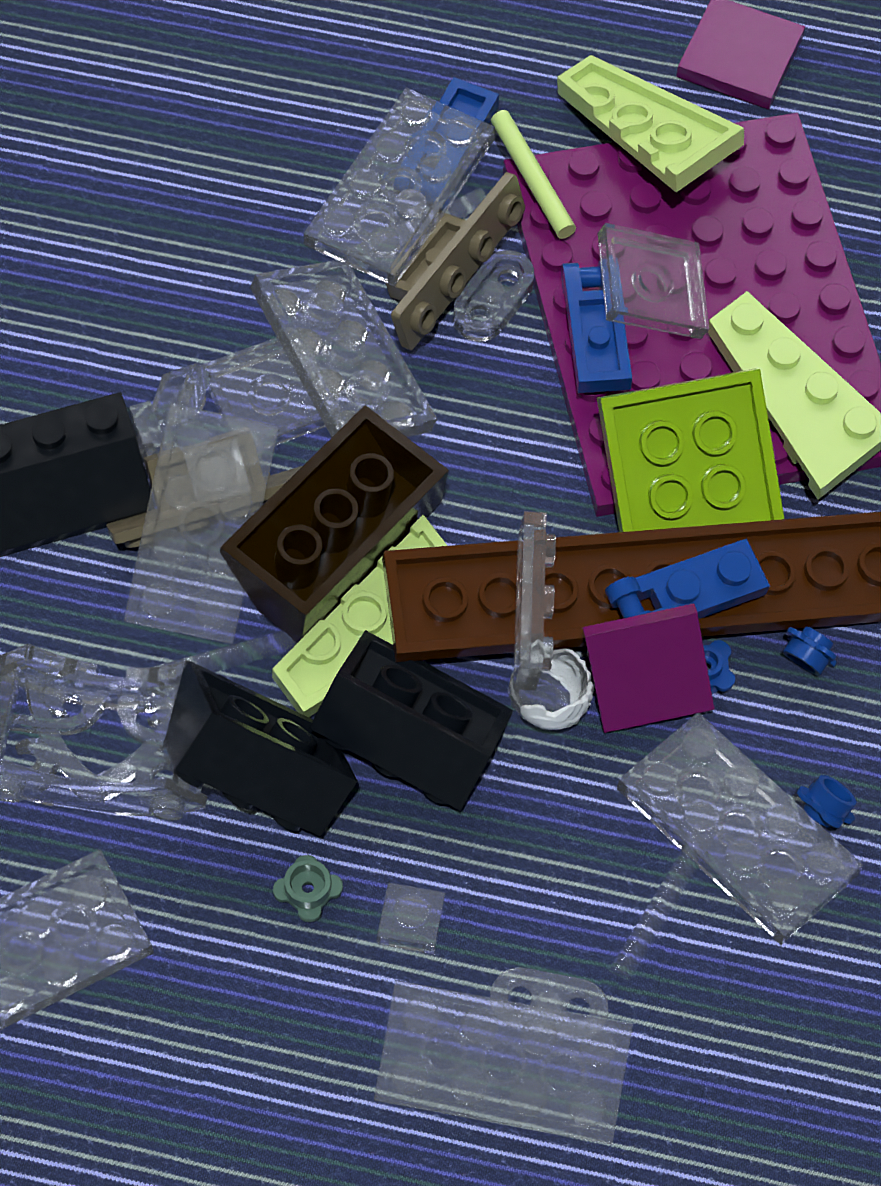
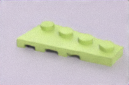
M588 56L557 77L558 94L676 193L744 145L743 127L595 56Z

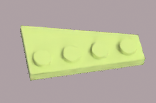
M748 291L709 319L707 332L733 372L755 368L761 370L768 420L772 422L784 440L783 448L794 464L799 463L809 478L808 486L817 500L881 450V413Z
M422 515L410 527V533L396 547L392 546L389 550L447 546V544L426 517ZM383 556L377 561V566L359 585L355 584L341 598V603L325 620H319L272 668L273 680L298 713L310 717L318 711L336 674L365 630L393 645L382 563Z

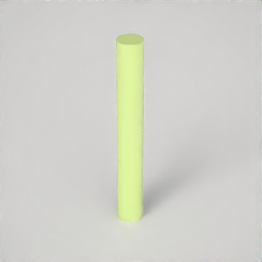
M507 110L495 113L491 118V123L557 237L564 239L571 236L575 232L576 226Z

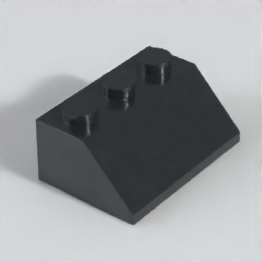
M121 392L0 425V557L107 527L106 524L155 510L137 438Z
M365 630L336 674L309 729L320 734L329 745L341 750H350L372 762V765L382 774L390 777H399L418 787L432 801L443 805L449 804L461 811L490 759L514 710L422 660L395 662L393 645Z
M189 660L183 669L164 740L173 765V771L180 779L195 787H202L204 784H207L222 791V794L230 802L240 808L250 810L252 806H255L270 813L271 817L286 829L299 831L300 828H303L320 837L357 783V779L343 751L329 745L320 734L309 729L313 719Z

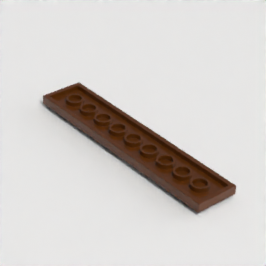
M881 512L384 551L382 563L395 662L531 651L536 647H542L543 649L584 647L586 642L583 627L623 619L619 608H613L605 594V589L610 584L625 577H639L746 538L770 587L764 596L700 618L699 624L702 637L786 630L789 627L798 629L805 628V626L822 627L881 622ZM650 597L640 600L644 611L655 610Z

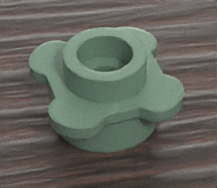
M310 855L298 857L295 863L286 871L285 877L278 879L273 886L275 899L279 902H288L298 910L299 918L305 922L318 920L322 914V907L331 898H338L343 891L341 878L334 874L330 875L328 869ZM310 884L314 889L312 892L306 893L302 889L303 886Z

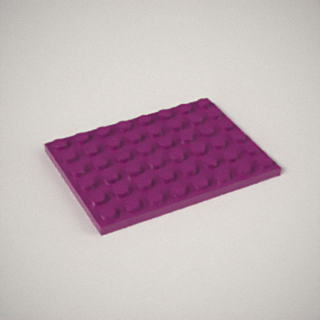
M798 113L735 122V124L744 128V145L677 193L616 142L534 155L576 226L575 232L564 239L557 237L513 159L504 160L503 174L508 172L517 176L524 200L525 210L517 226L596 517L616 514L597 398L733 373V370L708 334L707 328L709 319L746 291L881 413V362ZM615 260L632 372L631 390L578 393L565 295L562 290L561 265L563 263H578L579 268L597 267L598 261ZM594 287V288H582V290H583V291L599 290V287ZM769 421L779 485L809 480L799 463L794 464L783 448L784 440L772 422ZM881 450L855 471L881 467Z

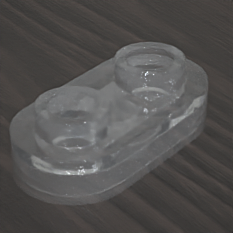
M504 250L492 254L454 302L453 323L458 333L466 339L477 342L488 341L498 336L533 290L534 267L532 262L525 255L517 251ZM511 281L515 285L504 286L501 284V282ZM474 317H483V318H485V319H487V320H485V321H475V320H472V318H474Z
M517 967L500 974L494 981L490 991V1003L496 1017L505 1025L517 1029L583 1040L597 1034L604 1026L608 1016V1002L605 994L596 984L585 979ZM515 988H525L530 992L532 1000L526 1009L517 1010L509 1004V994ZM574 999H582L590 1007L589 1016L583 1021H574L567 1014V1005Z

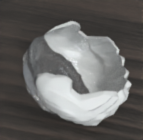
M536 647L524 656L516 670L511 674L508 687L511 705L524 720L541 729L560 730L578 724L580 718L588 711V706L591 705L590 702L593 699L592 694L594 693V685L591 682L592 674L586 667V661L581 660L580 656L573 650L567 648L550 650Z

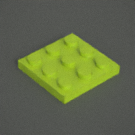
M749 369L597 398L619 532L784 519L760 369Z

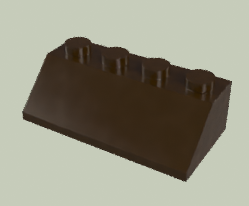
M364 405L220 547V553L258 611L296 642H299L319 620H325L341 603V598L355 584L359 585L377 566V561L383 556L384 551H388L392 546L396 547L410 533V527L422 515L427 517L441 503L449 470Z

